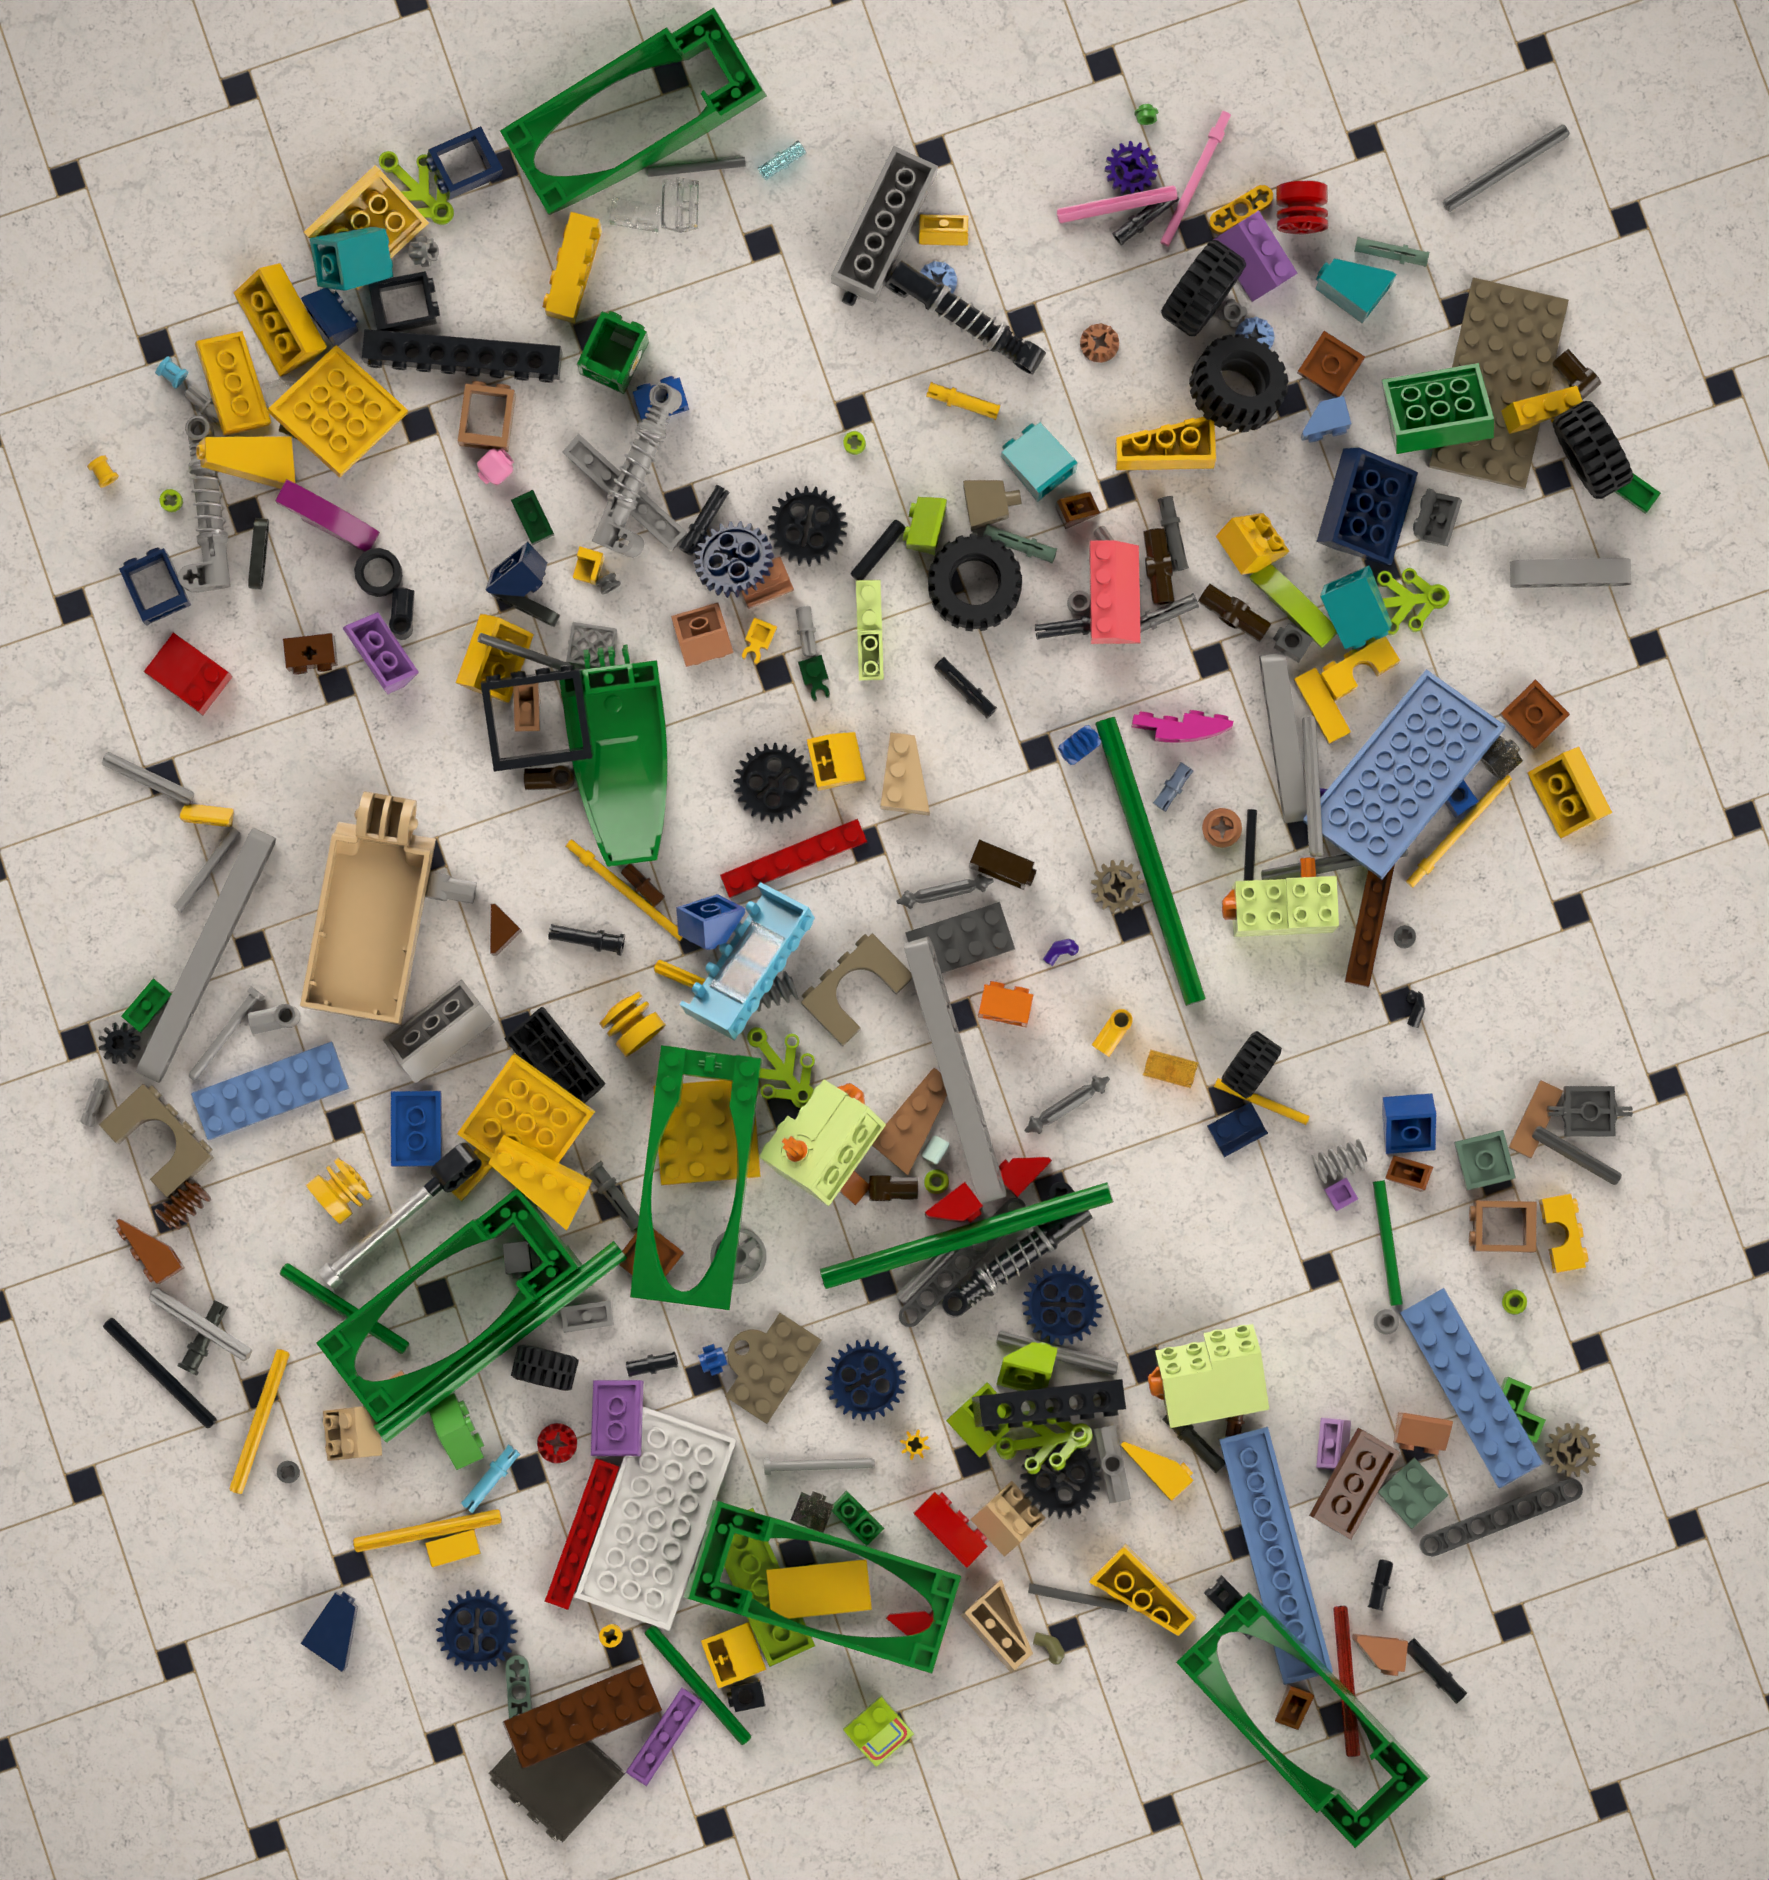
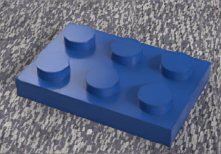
M391 1091V1167L433 1166L442 1158L441 1091Z

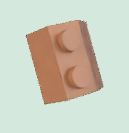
M718 602L671 616L686 667L698 665L715 658H722L733 653Z
M1403 1412L1398 1413L1393 1442L1399 1443L1400 1449L1414 1451V1446L1424 1447V1453L1439 1455V1450L1446 1451L1453 1421Z
M1361 1634L1352 1635L1354 1642L1376 1668L1381 1669L1380 1673L1398 1676L1399 1671L1405 1672L1408 1641Z

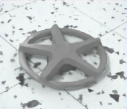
M741 1228L740 1232L746 1233L753 1238L743 1246L738 1244L733 1284L751 1282L760 1275L766 1263L764 1243L754 1232ZM725 1232L719 1235L712 1245L710 1253L711 1263L715 1257L716 1247L723 1239ZM757 1244L760 1245L762 1251L761 1264L749 1257V1253ZM742 1266H747L756 1271L749 1278L737 1280Z

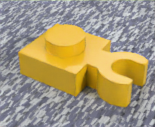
M754 617L745 638V642L750 643V646L743 650L742 659L745 660L747 654L753 652L756 654L754 664L757 665L761 660L760 649L768 651L777 626Z

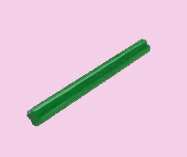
M286 1263L280 1270L279 1274L346 1319L358 1310V1308L291 1264ZM379 1322L375 1324L369 1333L400 1354H403L409 1346L407 1340Z
M654 1625L645 1631L646 1637L741 1745H745L751 1739V1734L662 1632Z

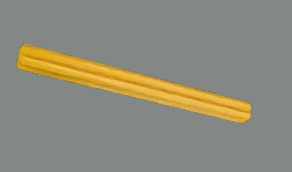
M277 1349L229 1488L231 1492L242 1494L290 1355L285 1350Z
M495 1509L356 1537L353 1539V1545L356 1552H362L496 1525L502 1522L500 1511Z

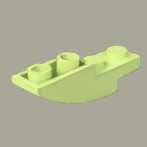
M856 580L859 680H884L881 580Z

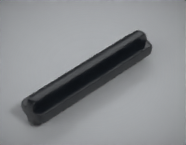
M894 520L851 571L850 574L855 580H864L905 531V526L900 521Z

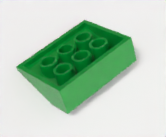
M1479 363L1382 379L1389 425L1396 454L1494 438V416Z

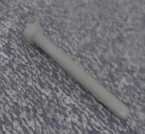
M252 986L247 991L250 993L190 1071L189 1078L193 1081L197 1080L257 1000L262 1001L265 996Z
M764 1458V1475H771V1471L873 1468L875 1460L872 1458L770 1461V1458Z

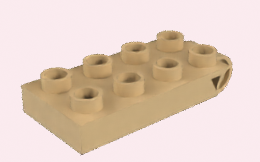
M364 791L359 808L354 813L357 820L356 825L338 822L336 830L332 834L300 1002L302 1008L402 1025L436 841L434 838L413 835V831L418 826L416 800Z

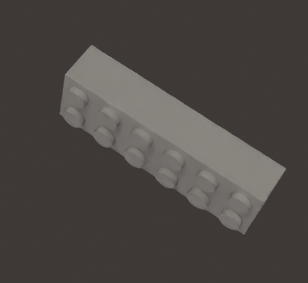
M893 146L831 274L832 284L876 303L937 176V165Z

